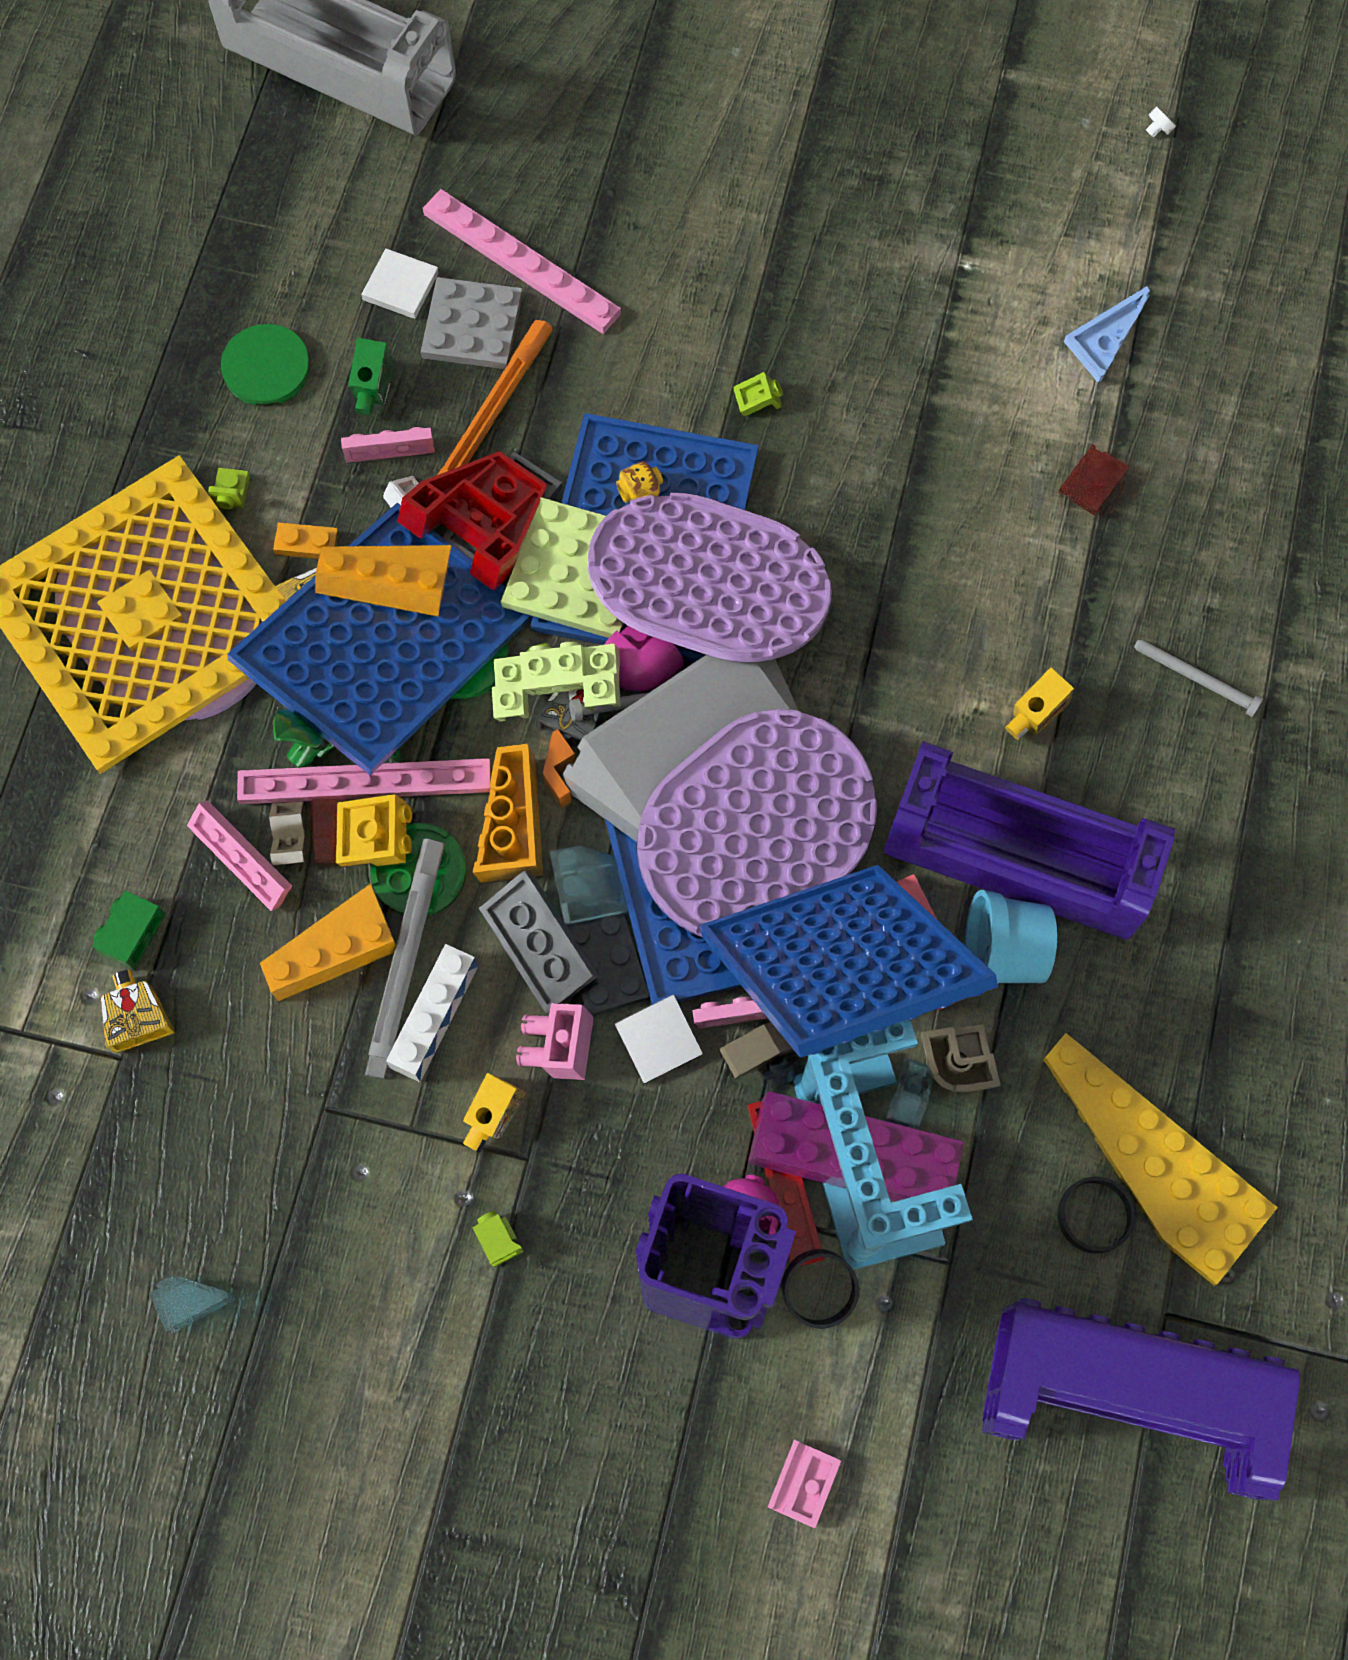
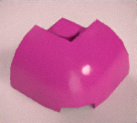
M627 626L621 633L616 630L604 644H616L619 647V687L627 692L629 690L639 692L653 691L668 681L684 666L683 658L673 643L649 636L630 626Z

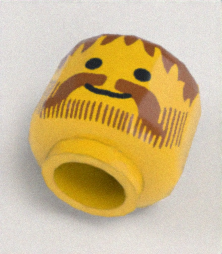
M641 461L620 471L616 486L623 501L628 503L630 500L651 494L654 497H658L663 478L656 466L651 468L647 462Z

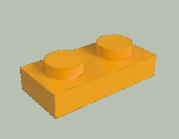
M278 522L273 551L275 555L319 559L322 547H337L339 531L338 528Z

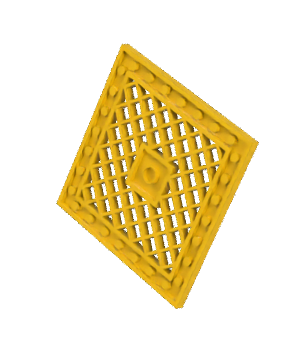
M180 455L0 565V628L100 774L249 679L247 675L227 659V653L235 647L236 640H243L250 634L239 631L241 620L255 622L254 630L286 602ZM161 508L173 510L171 520L158 519ZM151 512L150 517H144V515ZM181 512H183L190 523L179 522ZM135 524L148 526L145 536L133 535ZM156 527L169 529L166 540L153 538ZM123 528H125L124 533H117ZM177 530L189 532L187 543L174 541ZM197 534H199L206 545L195 544ZM109 540L122 542L119 553L107 551ZM130 543L143 545L140 556L128 554ZM99 544L98 550H97V549H91V548H93L94 546H96V545ZM151 546L164 548L161 559L148 557ZM172 549L185 551L182 562L169 560ZM193 553L206 554L203 565L190 563ZM83 556L95 558L93 569L81 567ZM213 556L217 559L222 568L211 566ZM73 560L72 566L65 565ZM104 560L116 561L114 572L102 570ZM125 563L138 564L135 575L122 573ZM146 566L159 567L156 578L150 569L144 572ZM167 569L180 570L177 581L164 580ZM188 572L201 574L198 584L185 583ZM57 573L69 574L66 585L54 584ZM209 575L222 577L219 587L206 586ZM47 576L45 582H40V581H39V580H41V579H43L44 577ZM78 576L90 577L88 588L75 587ZM99 579L111 580L109 591L96 590ZM229 579L233 581L238 590L227 589ZM120 582L127 583L118 589ZM163 588L175 590L172 600ZM31 589L43 591L40 602L28 600ZM183 591L196 593L193 604L180 602ZM52 592L64 594L61 605L49 603ZM204 594L217 596L214 607L201 605ZM73 595L85 597L82 608L70 606ZM225 597L238 599L236 610L222 608ZM94 598L101 599L97 603L102 611L91 610ZM246 601L255 613L244 612ZM26 609L37 610L35 621ZM179 611L191 612L188 624L180 623L184 618ZM46 612L59 613L55 625L43 623ZM199 614L212 615L209 627L196 625ZM67 615L80 616L77 628L65 626ZM220 617L233 619L231 630L218 628ZM88 618L101 619L98 631L86 629ZM109 621L118 634L107 632ZM173 630L186 632L183 643L170 642ZM41 631L53 633L50 644ZM164 633L162 640L155 639L156 637ZM194 633L207 635L204 647L191 645ZM62 634L74 636L71 648L59 646ZM215 636L229 638L226 650L213 648ZM83 637L96 639L93 651L80 649ZM104 641L117 642L114 654L101 652ZM125 644L131 652L137 650L135 657L123 655ZM147 647L159 649L157 660L144 659ZM168 650L181 652L178 663L165 662ZM189 653L202 655L199 667L186 665ZM57 654L69 656L66 667ZM210 656L219 657L209 664ZM78 657L90 659L87 671L75 669ZM99 660L112 662L109 674L96 672ZM120 664L133 665L130 677L117 675ZM141 667L154 668L152 680L139 679ZM163 670L176 672L173 684L160 682ZM184 673L193 674L182 681ZM73 677L85 679L82 690ZM94 680L106 682L103 694L91 693ZM115 684L128 685L125 697L112 696ZM136 687L149 688L146 701L133 699ZM158 690L166 691L156 698ZM89 701L101 702L98 714ZM110 704L123 705L120 718L107 716ZM131 707L139 708L129 715ZM105 724H109V725H113V726H111L110 728H107Z

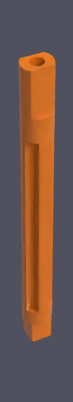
M541 320L533 322L511 357L507 367L437 475L470 462L525 372L530 368L552 333L553 328L548 322Z

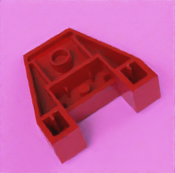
M499 451L421 481L402 497L397 522L421 539L437 524H443L476 548L470 574L494 591L512 574L519 552L541 501L540 497L543 498L547 484Z

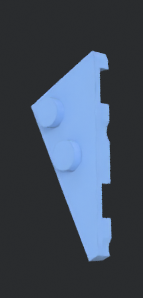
M1147 286L1066 335L1064 343L1098 383L1102 381L1150 296V289Z

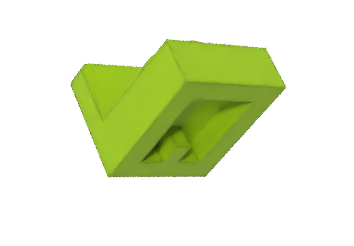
M765 372L733 387L740 412L744 416L752 414L770 404L776 409L783 407L780 399L783 396V391L779 382L776 379L772 380Z
M218 468L215 486H209L208 491L215 505L223 509H233V507L244 508L250 480L249 472Z

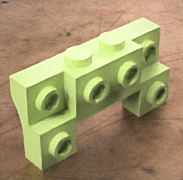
M564 642L560 644L559 648L549 649L548 646H533L530 648V651L521 652L520 656L494 659L495 687H492L494 718L499 722L506 721V717L520 716L523 719L529 718L528 694L534 696L584 689L585 707L589 710H596V706L603 705L621 707L619 647L616 644L583 647L578 642Z

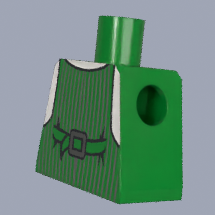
M357 337L349 377V388L356 400L354 411L358 414L369 416L371 415L373 404H385L396 366L385 342Z

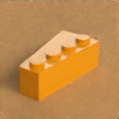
M451 545L322 547L316 569L315 593L439 617L449 568Z
M529 744L497 747L489 786L491 790L488 803L485 806V821L482 834L479 837V852L477 862L474 863L473 874L481 883L514 879L524 870H531L534 876H543L535 754Z
M369 884L260 962L271 993L278 1001H281L393 954L396 943L371 884Z

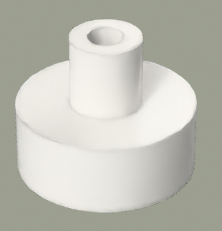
M1156 106L1149 114V117L1154 122L1146 131L1154 138L1161 129L1168 135L1176 125Z

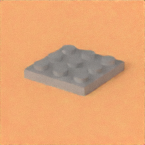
M437 277L421 347V357L424 359L505 369L510 361L523 296L522 288Z

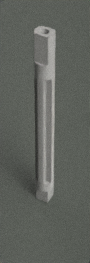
M423 839L368 1053L369 1060L365 1072L366 1076L378 1079L384 1078L387 1067L386 1060L395 1043L445 846L444 843Z

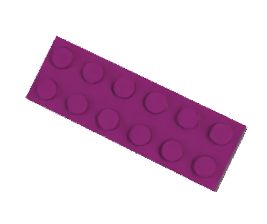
M768 1091L761 1102L748 1164L846 1189L823 1106ZM865 1116L891 1201L896 1202L956 1185L964 1141Z

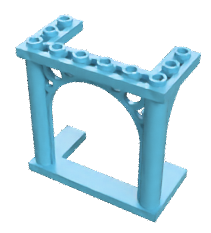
M911 1020L901 1021L887 1026L882 1031L859 1036L849 1043L837 1044L823 1049L815 1055L808 1056L804 1073L797 1075L792 1080L797 1099L823 1106L846 1189L822 1183L843 1258L853 1270L944 1246L946 1243L941 1229L972 1221L962 1184L892 1203L889 1199L859 1094L893 1086L897 1083L888 1054L917 1046L918 1042Z

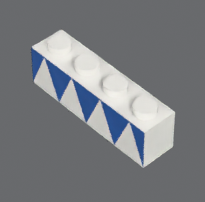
M445 944L386 1060L392 1070L421 1082L478 968L475 957Z

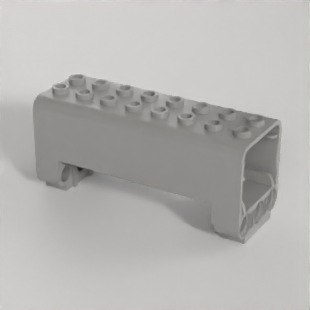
M208 0L219 38L224 48L415 136L419 135L455 80L456 69L448 21L424 10H416L411 18H405L367 0H259L250 13L242 9L247 0Z

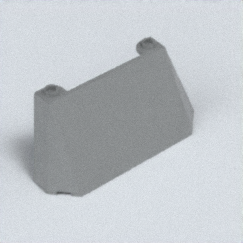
M705 655L582 738L577 747L581 751L574 764H568L563 773L570 794L637 842L640 819L653 791L673 769L716 733L740 717L754 712L777 709L799 711L776 660L738 662Z

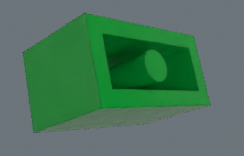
M124 890L122 896L116 898L111 905V915L105 925L100 926L96 931L92 947L100 955L135 970L166 914L158 905Z

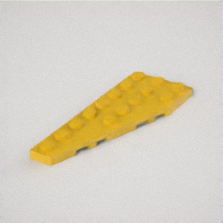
M1065 1033L1043 1060L1063 1091L1069 1095L1078 1109L1077 1113L1083 1122H1086L1096 1137L1094 1139L1121 1181L1129 1188L1137 1201V1206L1149 1219L1159 1240L1212 1285H1217L1278 1207Z

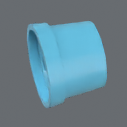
M979 890L975 894L969 908L964 945L996 974L997 984L1044 983L1052 972L1057 949V924L1054 911L1049 905L1004 898L1001 893Z

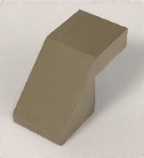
M304 801L272 803L269 814L273 836L270 852L272 865L304 862L307 849Z
M772 1022L763 1024L720 1049L735 1078L757 1071L771 1059L794 1051Z

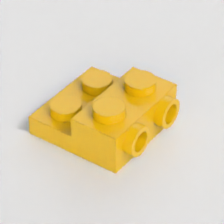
M393 794L339 802L337 804L336 864L345 867L372 863L375 866L406 863V854L410 853L412 849L411 839L406 834V823L411 822L412 811L410 806L406 804V801Z

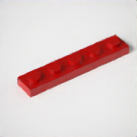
M762 1101L747 1105L754 1133ZM764 1168L768 1186L774 1191L778 1197L779 1206L786 1213L788 1220L787 1228L796 1231L788 1256L789 1263L806 1251L822 1249L802 1177ZM824 1257L813 1258L804 1262L799 1267L821 1262L825 1259Z

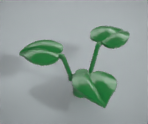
M280 709L275 714L273 720L274 740L295 742L287 753V758L297 767H309L316 756L323 758L325 753L334 747L331 743L321 747L322 738L320 734L308 726L294 712ZM398 749L390 756V758L401 763L402 758Z

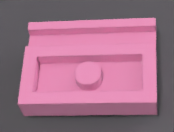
M793 1440L767 1507L812 1528H816L841 1460Z

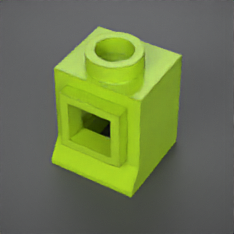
M495 1210L478 1218L479 1224L472 1227L493 1268L524 1252L521 1246L515 1243L518 1239L506 1216L501 1219Z

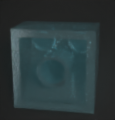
M582 845L550 851L563 920L566 925L628 912L614 856Z

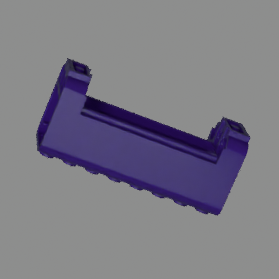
M925 741L922 742L883 854L986 891L1001 893L1009 899L1049 905L1057 916L1124 940L1130 939L1147 918L1153 901L1156 898L1175 838V828L1147 818H1142L1137 826L955 763L951 761L954 753L951 750Z
M686 1174L672 1176L668 1179L662 1196L654 1195L648 1213L650 1233L642 1232L635 1253L637 1254V1266H639L638 1271L644 1305L652 1312L731 1339L744 1338L752 1327L760 1330L767 1308L772 1309L796 1233V1231L787 1228L788 1220L785 1211L774 1203ZM765 1216H773L778 1220L780 1230L776 1234H765L759 1227V1220ZM676 1220H684L683 1231L687 1232L689 1224L693 1223L732 1236L729 1246L741 1251L729 1291L713 1287L711 1297L707 1298L665 1283V1273L661 1269L660 1261H668V1241L674 1242ZM760 1252L767 1257V1261L758 1264L753 1262L749 1255ZM749 1289L755 1295L747 1297L742 1295L740 1290ZM728 1317L748 1320L747 1326L742 1330H735L729 1325Z
M1021 1298L1020 1301H1015L1003 1309L984 1404L982 1433L1009 1440H1025L1031 1413H1035L1037 1402L1225 1447L1223 1467L1226 1468L1227 1493L1255 1500H1279V1492L1283 1489L1287 1478L1300 1383L1299 1370L1285 1366V1360L1264 1356L1263 1359L1250 1358V1352L1237 1348H1229L1228 1351L1216 1350L1214 1343L1194 1339L1193 1343L1180 1341V1335L1165 1331H1159V1334L1145 1333L1144 1326L1124 1323V1326H1115L1110 1324V1318L1099 1315H1089V1318L1075 1316L1076 1311L1073 1309L1055 1306V1310L1041 1308V1302L1027 1298Z

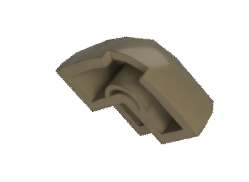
M983 1024L958 1029L948 1027L920 1033L928 1069L935 1082L943 1088L952 1092H973L1001 1086L993 1053L990 1054Z

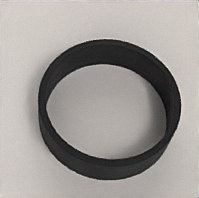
M1094 1176L1077 1181L1065 1191L1058 1205L1057 1218L1063 1235L1073 1246L1082 1251L1097 1254L1111 1251L1127 1240L1135 1224V1209L1129 1194L1122 1186L1111 1179ZM1087 1183L1102 1184L1112 1189L1122 1199L1127 1212V1225L1124 1234L1114 1245L1092 1247L1079 1241L1072 1234L1065 1219V1204L1074 1188Z
M814 1249L798 1255L788 1265L782 1279V1295L786 1306L799 1322L812 1328L825 1329L842 1323L851 1315L859 1298V1283L854 1270L844 1258L829 1250ZM818 1257H828L841 1262L848 1269L852 1282L850 1298L845 1307L833 1317L823 1320L808 1319L798 1314L792 1308L788 1294L790 1280L797 1268L804 1262Z

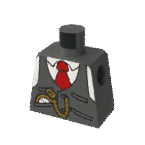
M584 689L553 693L535 718L537 730L552 736V732L558 729L567 743L578 747L585 735L599 727L603 712L583 715L582 720L573 721L569 702L571 699L578 698L581 703L585 702Z

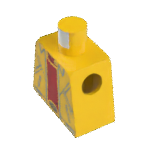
M1053 668L1048 669L1017 701L1013 713L1015 718L1005 727L1006 730L1017 740L1028 730L1037 735L1070 704L1074 688Z

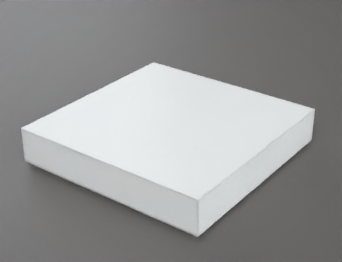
M385 248L361 294L362 299L416 319L439 274L438 267Z
M674 995L615 1023L643 1083L703 1054Z

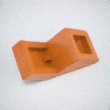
M557 729L552 732L543 769L544 784L560 808H563L572 801L570 791L559 775L565 771L568 764H574L576 760L575 753Z

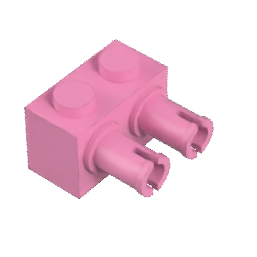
M551 1003L549 1016L525 1014L522 1021H527V1024L521 1023L523 1035H546L544 1047H525L520 1045L517 1052L522 1053V1055H516L517 1065L519 1067H542L553 1078L585 1080L594 1017L583 1005Z

